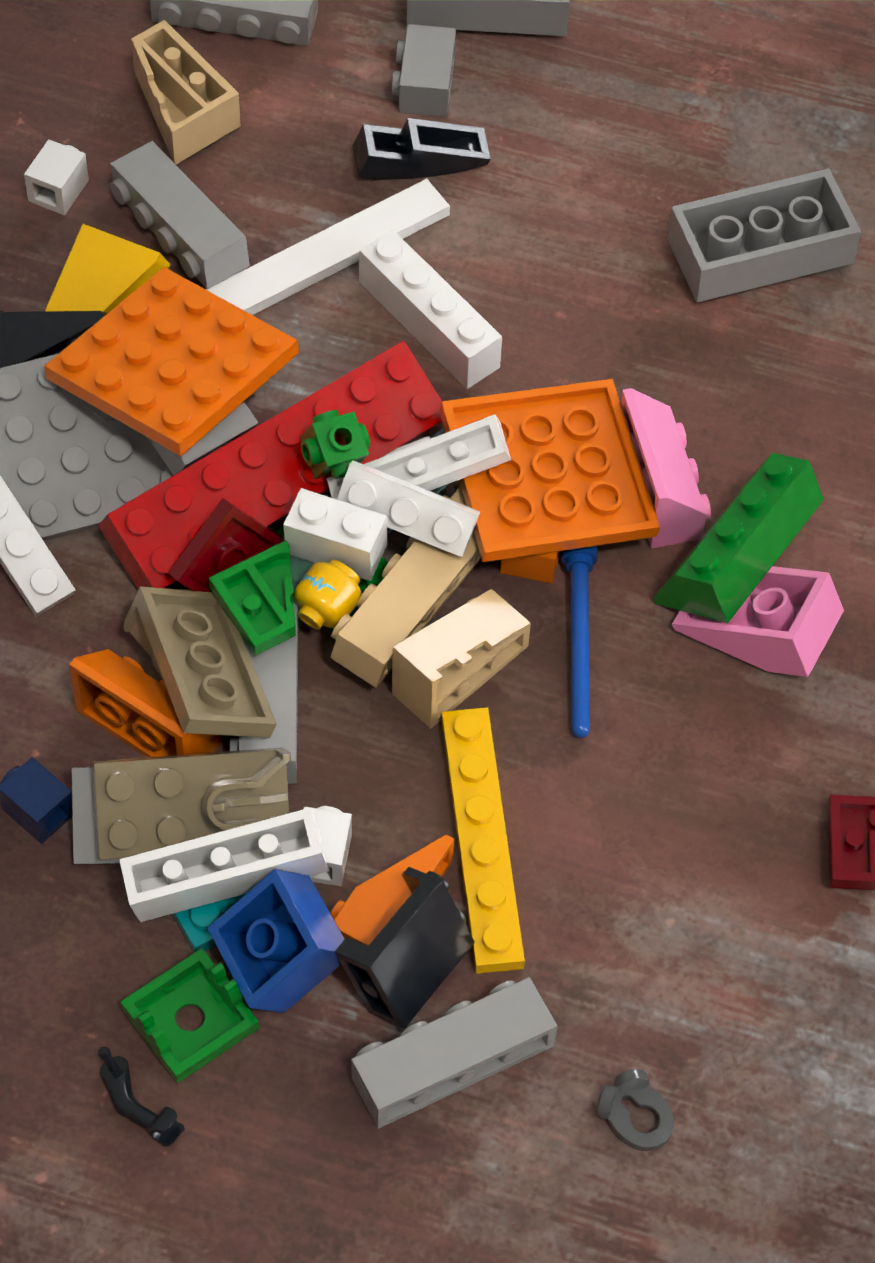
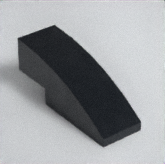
M407 118L402 129L363 124L353 144L357 173L360 178L414 179L434 177L485 166L491 160L484 128Z

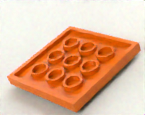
M163 267L44 365L46 379L181 457L299 353L298 340Z
M613 379L441 402L440 415L446 433L496 414L501 423L511 460L459 480L466 506L480 511L474 527V534L482 562L657 537L660 524Z

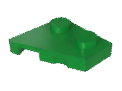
M287 541L209 577V588L255 656L296 636L290 545Z

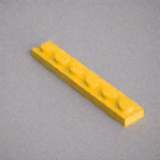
M487 707L443 711L441 721L469 929L475 942L472 945L475 973L524 969L525 959L489 710Z

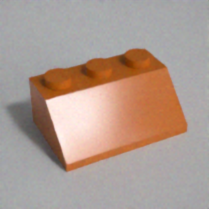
M106 649L75 657L69 663L76 711L145 757L213 753L221 745V735L183 733L164 680L157 681L146 674L134 659L128 656L121 658L111 650Z

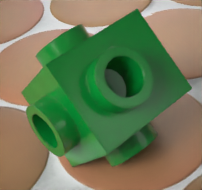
M331 410L321 413L312 418L313 424L300 436L302 455L306 464L310 466L314 479L331 474L333 479L343 478L352 461L361 463L369 455V434L365 425L358 423L355 412L339 415L338 410Z

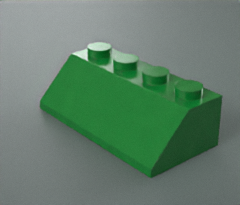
M772 453L746 480L653 597L655 604L729 623L823 502L824 498L810 461Z

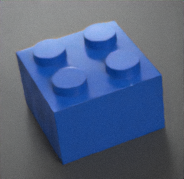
M274 869L207 928L235 982L238 984L249 1008L285 1013L341 965L334 951L345 939L309 875Z

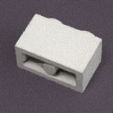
M300 488L283 524L284 538L290 545V555L314 563H329L330 560L335 559L350 567L360 578L369 581L372 580L387 547V515Z

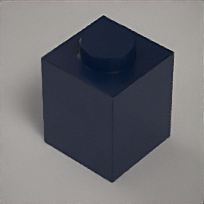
M31 757L21 767L16 766L3 777L0 783L2 810L40 844H43L73 817L72 791L35 758Z

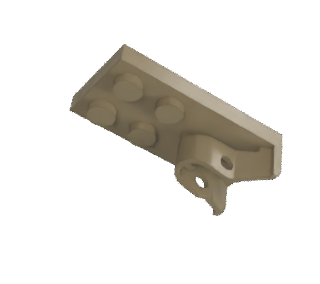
M140 586L125 618L124 631L130 632L151 657L153 667L165 682L183 733L270 738L277 723L242 636L213 592H194Z
M281 747L92 761L97 857L99 860L126 858L288 814L287 763L291 761V753Z

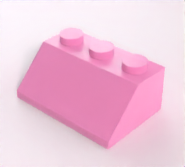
M632 388L625 389L622 392L621 406L660 524L657 537L648 538L650 547L652 549L699 540L703 536L705 522L711 519V508L707 495H700L697 487L699 482L697 464L694 458L688 459L685 451L687 440L684 426L681 422H675L670 406Z

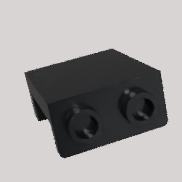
M408 867L402 876L412 894L370 945L366 946L346 937L334 951L368 1012L404 1029L475 943L465 924L467 921L465 915L456 907L449 893L450 886L446 880L435 872L428 871L424 873Z

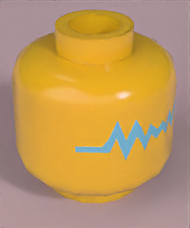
M335 559L330 560L329 563H314L293 593V598L300 608L297 612L298 617L316 630H319L322 625L328 628H335L340 619L345 614L350 615L358 604L362 595L358 585L360 583L359 576L350 567Z

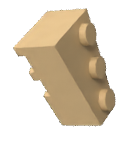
M165 20L131 38L134 73L175 165L241 126L239 93Z
M488 590L393 646L392 695L431 729L442 720L443 711L454 710L528 647L531 623L494 590Z

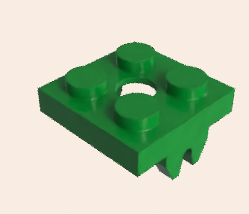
M202 948L120 1001L121 1010L177 1084L259 1029V1021L244 1003L238 984L234 979L229 981L225 967L221 963L215 965ZM196 1006L203 1011L205 1020L200 1028L194 1031H185L177 1025L175 1018L178 1011L183 1007Z

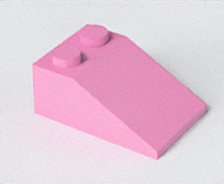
M772 566L729 623L679 611L672 625L674 630L767 672L808 677L844 609L829 572Z

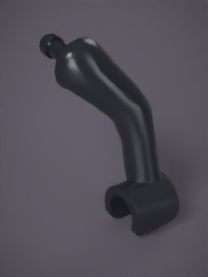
M101 1047L98 1050V1056L104 1061V1064L101 1067L100 1074L117 1112L146 1129L151 1137L162 1146L169 1147L185 1130V1126L176 1121L178 1115L175 1110L170 1107H164L157 1115L142 1106L134 1098L128 1061L121 1056L113 1057L108 1047Z

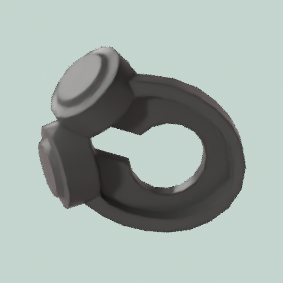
M631 1069L621 1073L616 1077L614 1086L606 1085L599 1095L597 1104L599 1118L608 1120L616 1136L628 1146L641 1151H652L664 1146L670 1138L674 1128L672 1110L662 1095L650 1087L647 1073L644 1070ZM622 1099L632 1100L639 1108L645 1107L653 1110L659 1118V1126L649 1133L637 1131L630 1121L631 1112L622 1104Z

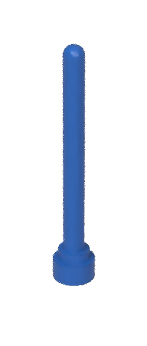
M597 546L561 551V561L566 566V570L570 572L571 731L577 738H584L590 732L589 572L593 570V566L597 563Z

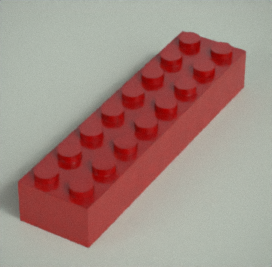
M402 341L110 512L98 527L138 590L140 586L170 589L179 582L168 572L222 498L263 525L271 528L287 518L300 488L324 496L330 493L327 478L331 477L332 474L314 479L312 470L306 464L301 451L300 436L313 424V417L331 410H338L339 415L355 412L358 423L365 425L370 438L369 455L361 462V464H366L384 457L403 445L418 440L443 423L440 415L442 400L405 341Z

